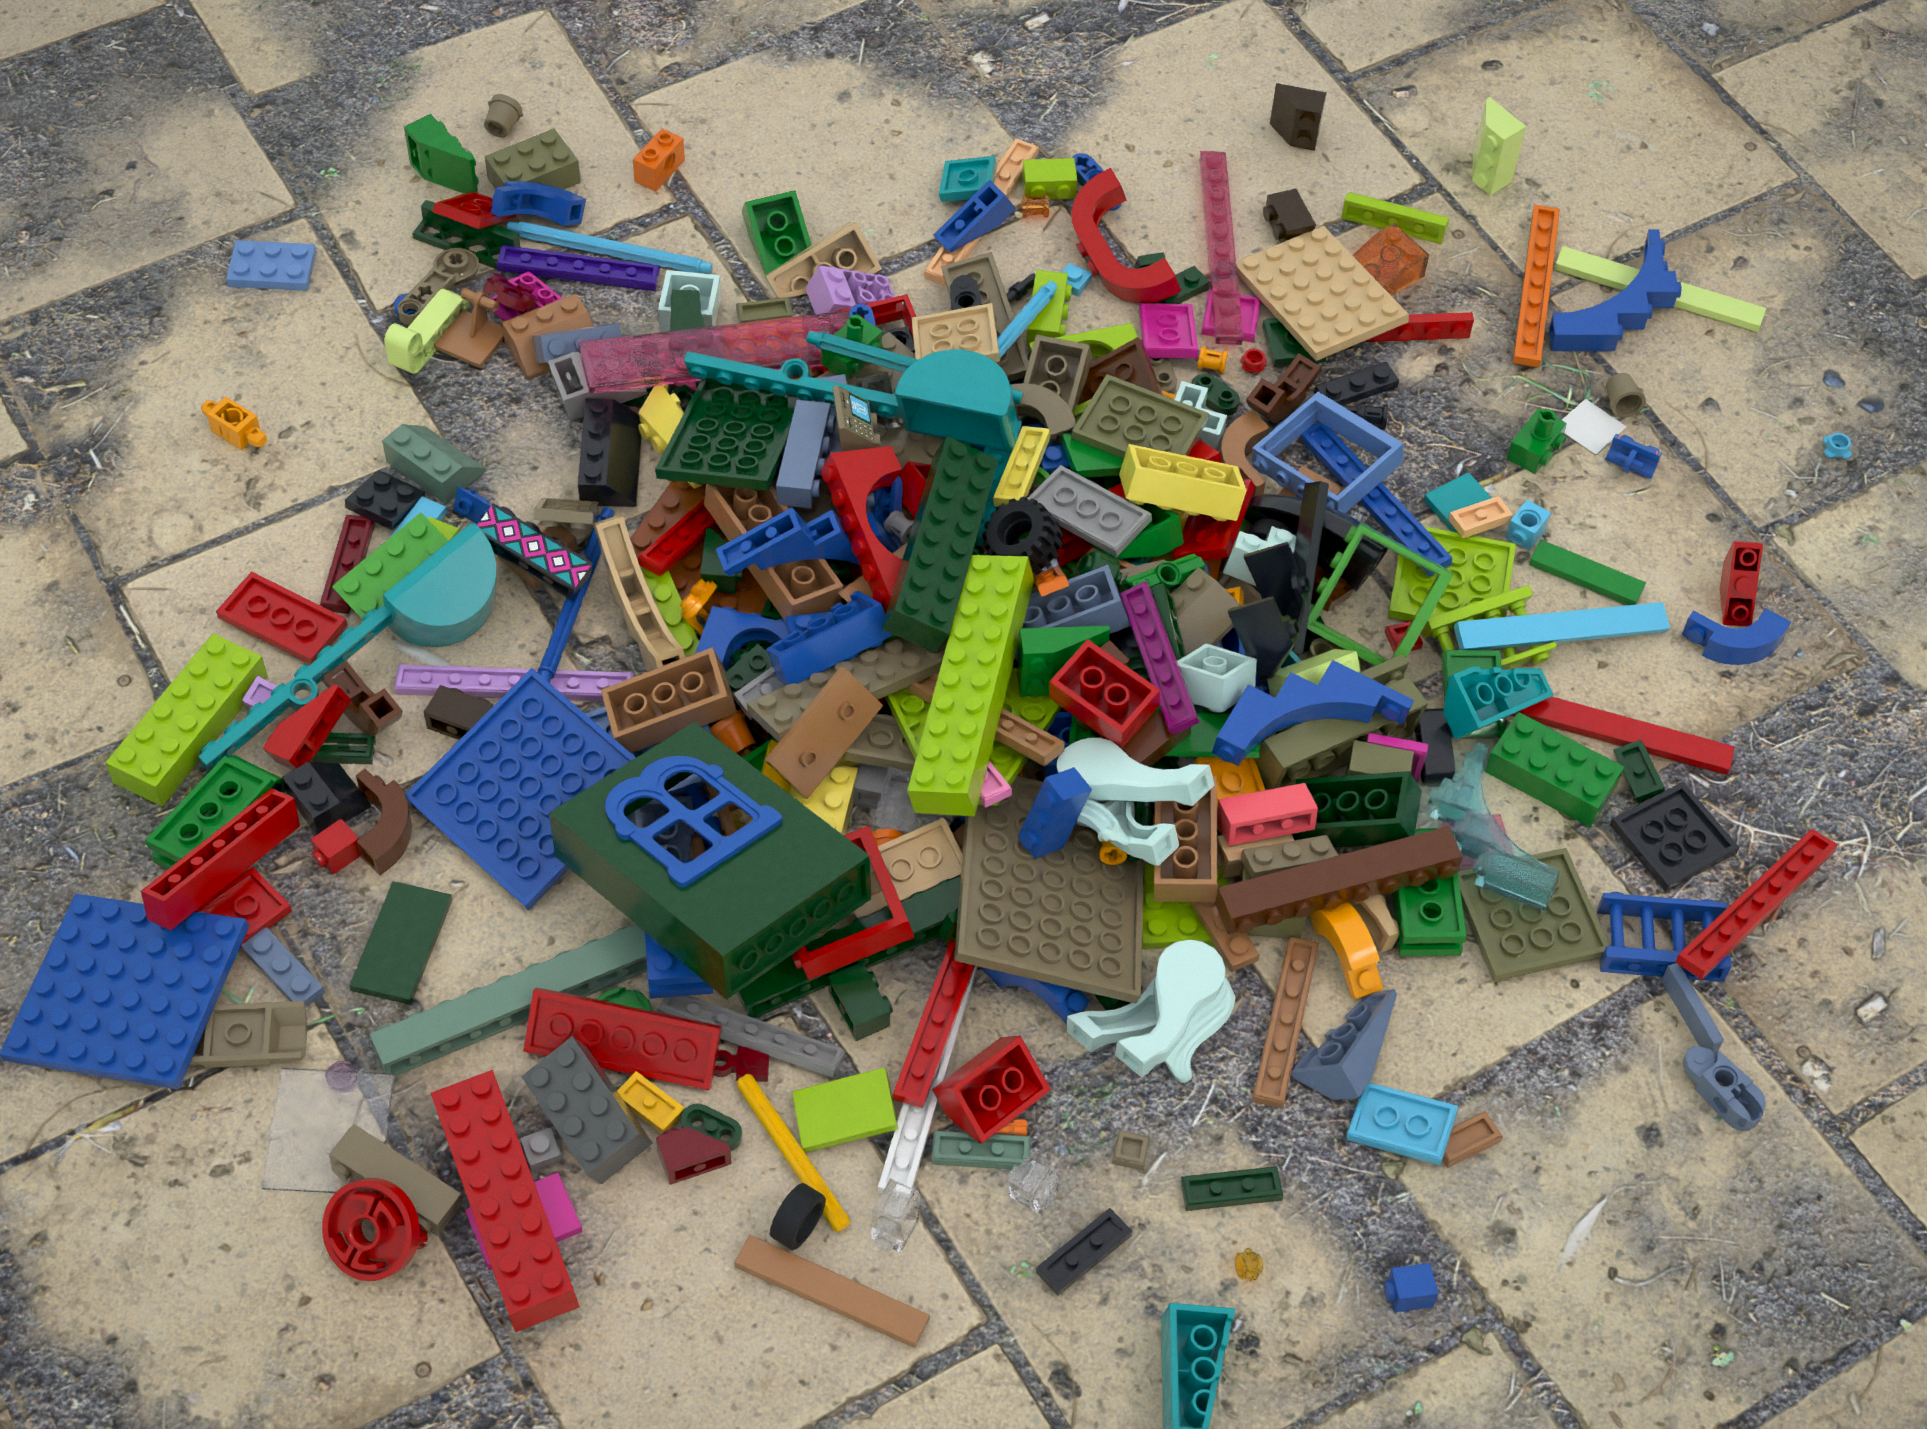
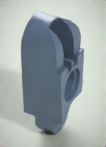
M1701 1046L1689 1048L1683 1058L1684 1072L1697 1084L1695 1090L1732 1128L1740 1131H1749L1755 1128L1763 1116L1766 1101L1764 1094L1753 1083V1080L1719 1050L1714 1053L1709 1048L1706 1049ZM1717 1081L1722 1082L1725 1086H1721Z

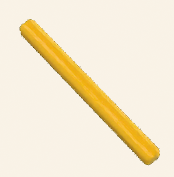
M750 1074L739 1078L737 1088L800 1181L825 1196L826 1203L823 1215L836 1232L846 1229L850 1225V1218L756 1080Z

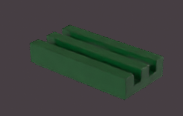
M330 732L324 743H337V745H322L312 759V762L373 765L376 736L362 733ZM349 744H367V746H349Z

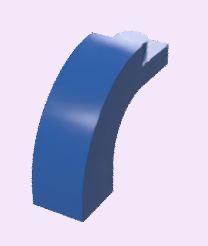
M506 181L504 187L495 188L491 213L498 217L513 214H531L550 219L563 226L582 223L586 198L545 184Z
M1765 608L1754 624L1736 629L1722 626L1693 610L1687 619L1682 635L1689 638L1692 642L1705 647L1702 656L1723 664L1745 665L1758 662L1771 655L1783 641L1791 621Z
M981 967L998 987L1015 985L1035 993L1051 1007L1066 1025L1067 1016L1084 1012L1090 1003V1000L1080 990Z

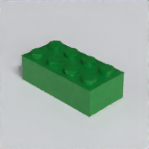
M1517 712L1491 751L1485 772L1591 828L1616 789L1624 766Z

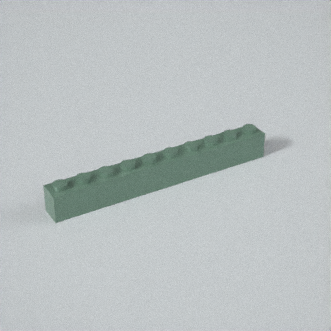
M636 924L628 928H619L611 935L599 940H590L582 947L572 951L561 952L548 961L532 964L514 975L502 976L492 984L482 988H473L463 996L453 1000H444L436 1007L424 1012H415L395 1024L381 1026L369 1035L387 1080L527 1022L533 990L536 987L587 997L647 972L645 931Z

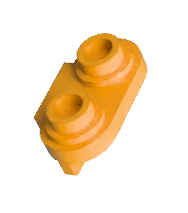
M700 579L690 589L691 593L679 604L683 608L680 615L701 636L704 627L698 623L696 616H701L707 622L709 614L702 607L717 588L713 581L705 582L703 579Z

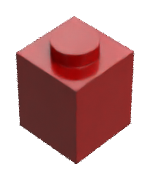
M340 819L311 838L314 850L311 853L312 858L320 868L325 866L334 875L360 857L356 842L359 838Z

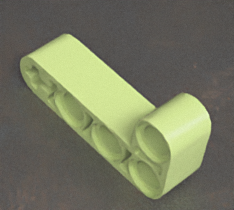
M443 288L438 291L408 328L393 323L388 328L384 338L389 364L412 374H417L436 352L434 344L463 310L468 311L469 301Z

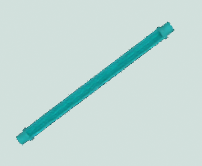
M809 331L806 339L807 343L816 345V348L903 373L918 360L825 332ZM1010 386L1013 402L1020 404L1023 392L1015 390Z

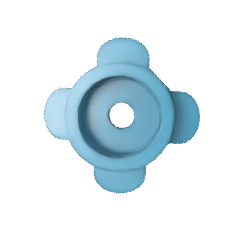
M1833 433L1823 438V443L1826 445L1824 454L1827 457H1842L1844 459L1851 457L1852 452L1849 450L1851 441L1847 435Z

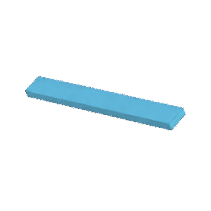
M1663 602L1459 621L1453 625L1460 650H1490L1549 644L1554 641L1555 643L1663 633L1671 629Z

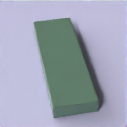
M934 1130L932 1165L1029 1171L1031 1136L994 1134L984 1143H978L966 1132Z

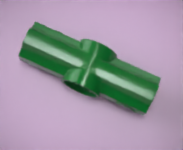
M1194 553L1174 561H1163L1153 569L1124 579L1121 582V593L1144 581H1147L1152 594V587L1162 583L1170 591L1179 587L1198 567L1204 571L1205 564L1202 558Z

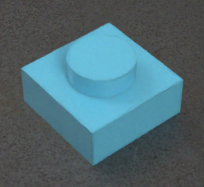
M1071 263L1062 271V273H1068L1067 284L1072 285L1071 294L1077 297L1092 280L1091 272Z

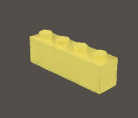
M664 378L658 379L639 411L641 424L638 425L641 436L652 443L656 453H661L662 455L684 414L679 405L680 400L675 393L669 395L668 383ZM688 482L694 489L699 486H702L693 482Z

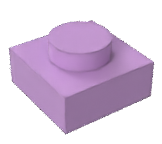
M257 676L242 699V703L250 708L258 702L263 704L271 697V692L277 686Z

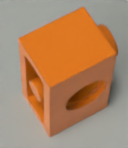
M662 128L633 158L634 181L656 192L685 161L684 139Z

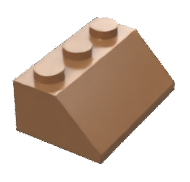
M577 294L502 322L505 345L528 380L550 372L548 363H537L533 343L534 335L593 327L589 313Z

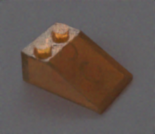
M1395 223L1376 233L1352 255L1390 295L1425 277L1429 254Z

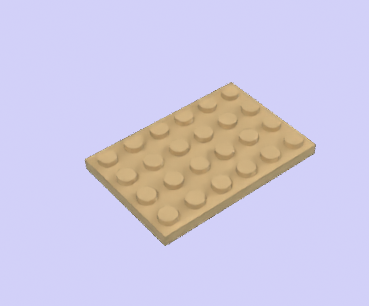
M1325 226L1233 262V271L1315 361L1409 321V314Z

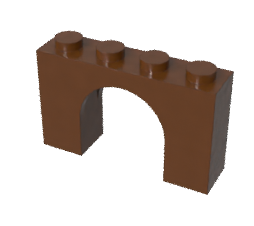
M1110 640L1100 647L1129 668L1130 660ZM1160 709L1143 724L1122 750L1140 764L1151 767L1191 734V727L1172 735L1167 728ZM1076 717L1077 723L1083 730H1090L1096 738L1106 739Z

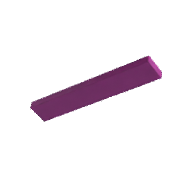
M1144 581L1120 593V597L1151 683L1160 689L1159 705L1167 728L1172 735H1175L1200 723L1151 588L1147 581Z

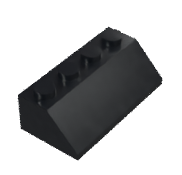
M585 399L578 474L579 500L599 502L598 506L636 507L642 441L638 425L641 424L637 413L615 399Z

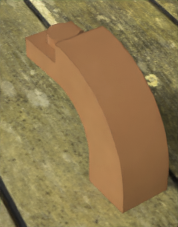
M1254 410L1238 417L1229 425L1224 433L1220 450L1222 463L1238 466L1241 477L1252 479L1255 485L1252 497L1264 494L1266 482L1250 465L1246 457L1252 453V448L1269 434L1270 429Z

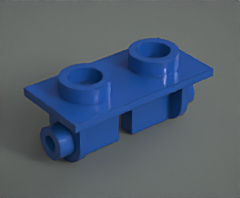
M458 486L453 510L478 524L492 504L489 503L488 499L477 494L474 489L468 490Z

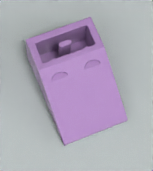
M820 265L805 287L816 316L848 309L857 304L872 303L895 297L887 276Z

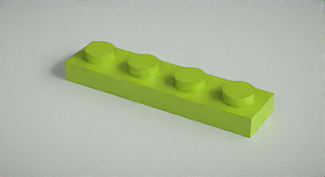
M640 566L653 600L669 631L682 646L685 657L695 654L699 639L694 628L680 615L683 608L679 604L682 600L669 571L667 570L660 577Z

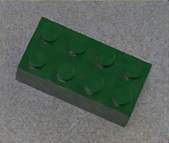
M1410 771L1296 779L1295 785L1306 784L1318 807L1315 830L1292 834L1294 841L1327 835L1333 847L1379 845L1415 835L1422 790Z

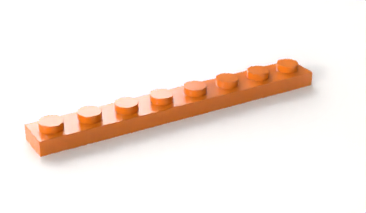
M1536 204L1533 207L1512 362L1514 364L1539 368L1541 363L1560 213L1559 208Z

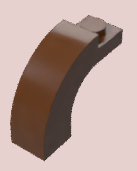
M1298 353L1283 375L1274 384L1263 378L1259 381L1246 398L1248 406L1272 422L1284 420L1307 397L1306 391L1321 373V367Z
M347 660L322 676V682L327 688L335 684L351 699L343 713L364 733L375 736L401 719L403 711L384 688L374 694Z
M364 769L356 775L358 787L363 795L382 814L376 826L356 842L360 857L381 876L396 864L406 851L411 839L412 822L406 796L400 785L395 780L386 785L380 776H373Z

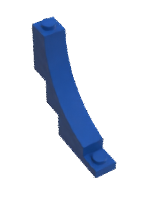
M791 507L716 549L723 570L729 577L753 563L761 570L775 565L807 559H836L860 565L857 556L853 553L848 533L843 529L842 521L833 510L806 524L794 508ZM872 513L867 514L869 525L880 543L891 553L898 550L899 548L874 515Z
M1332 660L1318 685L1290 672L1277 696L1273 697L1248 684L1217 735L1212 753L1223 761L1240 766L1247 754L1266 737L1293 724L1310 720L1338 718L1369 723L1374 713L1378 712L1388 720L1396 721L1403 725L1414 700Z

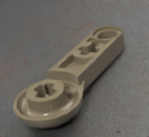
M451 248L438 254L434 260L433 268L399 303V320L403 324L410 325L439 290L444 288L450 291L456 284L472 279L479 269L477 256L471 251L462 248ZM408 309H414L417 311L415 314L412 315L404 313V311Z

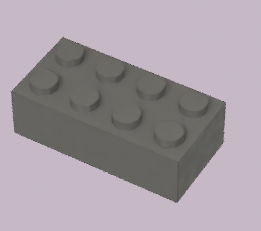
M573 1036L521 1076L585 1173L600 1184H603L653 1144L587 1046Z

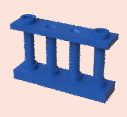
M1621 892L1603 893L1597 907V914L1610 915L1612 946L1605 947L1600 959V972L1663 977L1667 967L1675 964L1678 954L1686 948L1684 921L1702 922V930L1704 931L1726 910V903L1715 902L1710 899L1700 901L1627 895ZM1623 916L1641 917L1642 949L1624 946ZM1653 918L1671 920L1673 951L1657 950L1655 948ZM1726 956L1703 979L1698 978L1683 967L1682 969L1688 979L1724 982L1732 967L1731 956Z

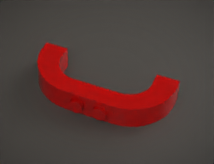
M1111 168L1090 179L1077 194L1073 203L1071 217L1079 243L1076 244L1082 258L1088 257L1089 261L1086 263L1093 277L1098 275L1103 285L1111 294L1131 303H1153L1181 292L1177 277L1165 258L1147 267L1138 269L1125 267L1116 260L1100 233L1098 226L1106 212L1127 200L1123 188Z

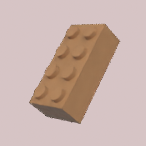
M713 647L601 689L613 737L630 753L662 742L694 721L702 727L737 713L723 664Z
M1213 776L1215 786L1193 806L1184 805L1176 801H1155V825L1163 823L1175 825L1179 847L1159 866L1154 865V902H1215L1217 895V776Z

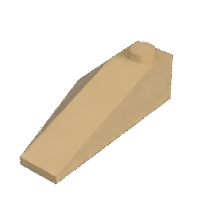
M848 222L800 252L765 277L776 297L785 298L807 294L805 287L819 265L874 274L882 268L857 223Z

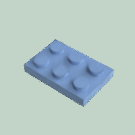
M236 240L226 278L228 287L308 291L317 253L315 244Z

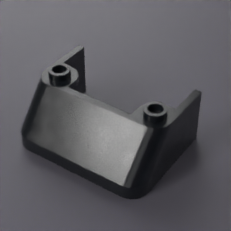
M1288 541L1244 554V560L1262 600L1228 609V615L1247 656L1257 659L1256 676L1260 681L1271 679L1275 676L1296 644L1297 638L1300 636V626L1308 593L1311 592L1309 579L1306 575H1302Z

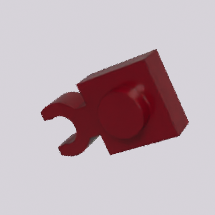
M738 1047L737 1055H731L726 1050H718L716 1061H724L726 1064L724 1066H715L714 1076L726 1077L730 1073H736V1081H738L739 1078L750 1074L756 1082H768L770 1056L748 1047Z

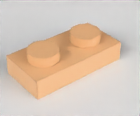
M1497 496L1450 512L1449 521L1464 539L1510 523L1513 513L1501 498Z

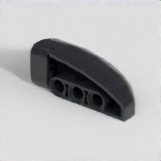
M1276 494L1255 495L1250 500L1244 519L1251 524L1262 518L1274 519L1285 523L1297 536L1302 499ZM1329 506L1325 508L1317 564L1322 567V570L1332 574L1334 570L1330 567L1332 560L1338 551L1344 552L1348 545L1344 541L1351 526L1357 528L1360 521ZM1363 535L1340 577L1345 579L1346 584L1352 586L1353 590L1357 592L1381 562L1389 548ZM1325 554L1330 555L1333 559L1327 558Z

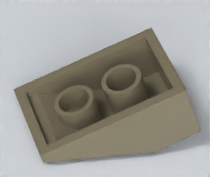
M1036 334L1023 383L1039 385L1055 392L1068 404L1074 414L1093 358L1090 345Z

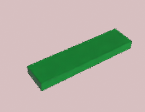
M1541 539L1529 562L1530 566L1626 605H1636L1646 585V582Z

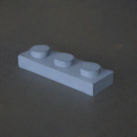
M267 927L241 945L243 953L290 1002L305 1001L307 1007L325 994L324 987Z

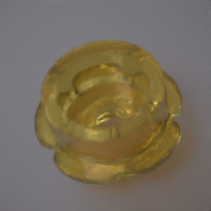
M1246 1248L1244 1252L1237 1253L1235 1257V1269L1238 1277L1242 1280L1249 1279V1281L1257 1280L1259 1274L1263 1271L1261 1256L1253 1252L1251 1248Z

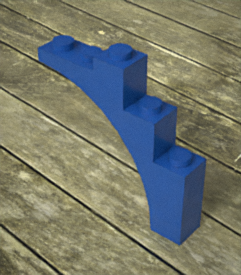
M1659 229L1648 230L1644 243V264L1638 275L1624 290L1613 298L1594 307L1574 312L1553 313L1549 326L1551 351H1615L1618 340L1623 338V330L1645 329L1647 319L1652 317V308H1674L1676 298L1681 296L1682 287L1681 282H1677L1676 271H1668V262L1663 261L1665 241L1660 239Z

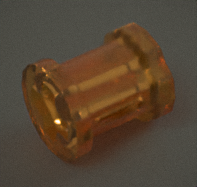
M1044 194L1043 197H1027V195H1022V218H1027L1028 215L1049 217V195Z

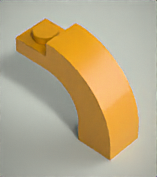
M1347 902L1335 909L1328 910L1325 908L1312 912L1310 918L1314 932L1326 937L1334 947L1341 962L1351 998L1358 999L1382 990L1383 986L1376 962L1380 961L1378 952L1364 921L1356 909Z

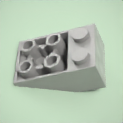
M572 352L548 361L553 381L569 421L584 416L586 398L615 399L619 403H624L648 394L631 353Z

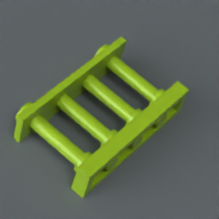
M1529 585L1431 617L1421 631L1423 639L1434 636V639L1439 640L1443 651L1455 650L1449 636L1450 630L1454 629L1453 625L1455 623L1483 618H1500L1501 612L1507 610L1510 613H1514L1515 616L1527 615L1525 607L1526 602L1533 596ZM1555 641L1543 646L1531 645L1529 646L1530 650L1517 655L1513 647L1501 648L1505 659L1501 660V667L1508 670L1532 661L1534 665L1540 664L1550 658L1549 654L1557 645Z

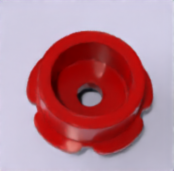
M1259 349L1247 350L1240 360L1242 368L1249 373H1260L1267 365L1265 354Z

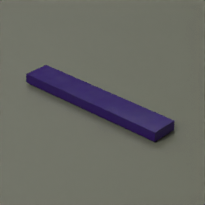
M502 245L497 261V271L519 274L529 271L534 276L656 291L660 265Z

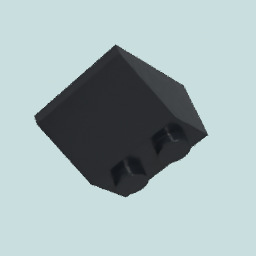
M307 762L282 776L287 795L295 798L297 810L316 834H319L340 819L347 822L371 807V803L339 763Z

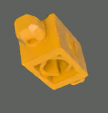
M224 397L219 403L213 400H206L201 405L203 414L208 418L211 432L240 450L245 449L248 444L255 447H262L266 444L267 437L265 432L260 429L257 415L233 400Z

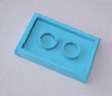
M1369 1082L1358 1099L1347 1132V1140L1441 1166L1458 1113V1106Z

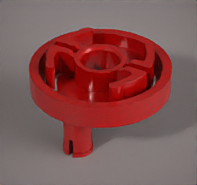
M365 1178L343 1186L331 1197L324 1211L322 1234L326 1250L332 1261L341 1271L358 1280L377 1281L400 1272L409 1264L416 1250L425 1247L426 1244L424 1242L428 1241L427 1233L420 1229L418 1215L410 1198L397 1185L384 1179ZM360 1190H376V1191H380V1193H378V1192H372V1191H367V1192H365V1191H360ZM364 1218L370 1220L375 1226L376 1236L373 1242L367 1240L362 1232ZM369 1259H373V1260H385V1259H387L388 1265H387L386 1261L376 1262V1261H370Z

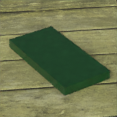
M392 881L349 985L350 990L411 1005L453 901L452 894Z

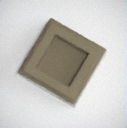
M1119 1130L1112 1164L1144 1170L1150 1137Z

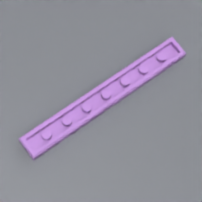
M398 664L395 693L399 695L434 696L439 686L442 685L448 688H457L464 694L473 697L502 698L530 669ZM556 670L550 684L569 700L604 702L601 689L633 678L634 673Z

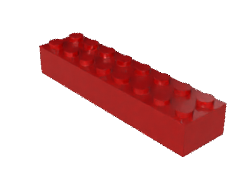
M493 1070L431 1092L515 1332L579 1308L576 1294Z

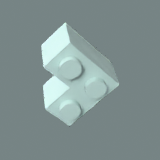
M1182 381L1174 400L1209 413L1208 421L1199 438H1202L1203 442L1218 451L1224 436L1227 415L1205 409L1208 388Z
M1273 526L1265 541L1253 534L1240 531L1227 559L1223 573L1256 586L1244 560V554L1287 541L1294 553L1297 536L1287 530L1278 529Z

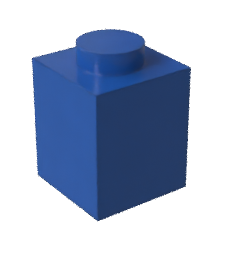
M1430 1263L1391 1268L1387 1281H1384V1294L1386 1300L1392 1302L1394 1313L1434 1306L1438 1290Z

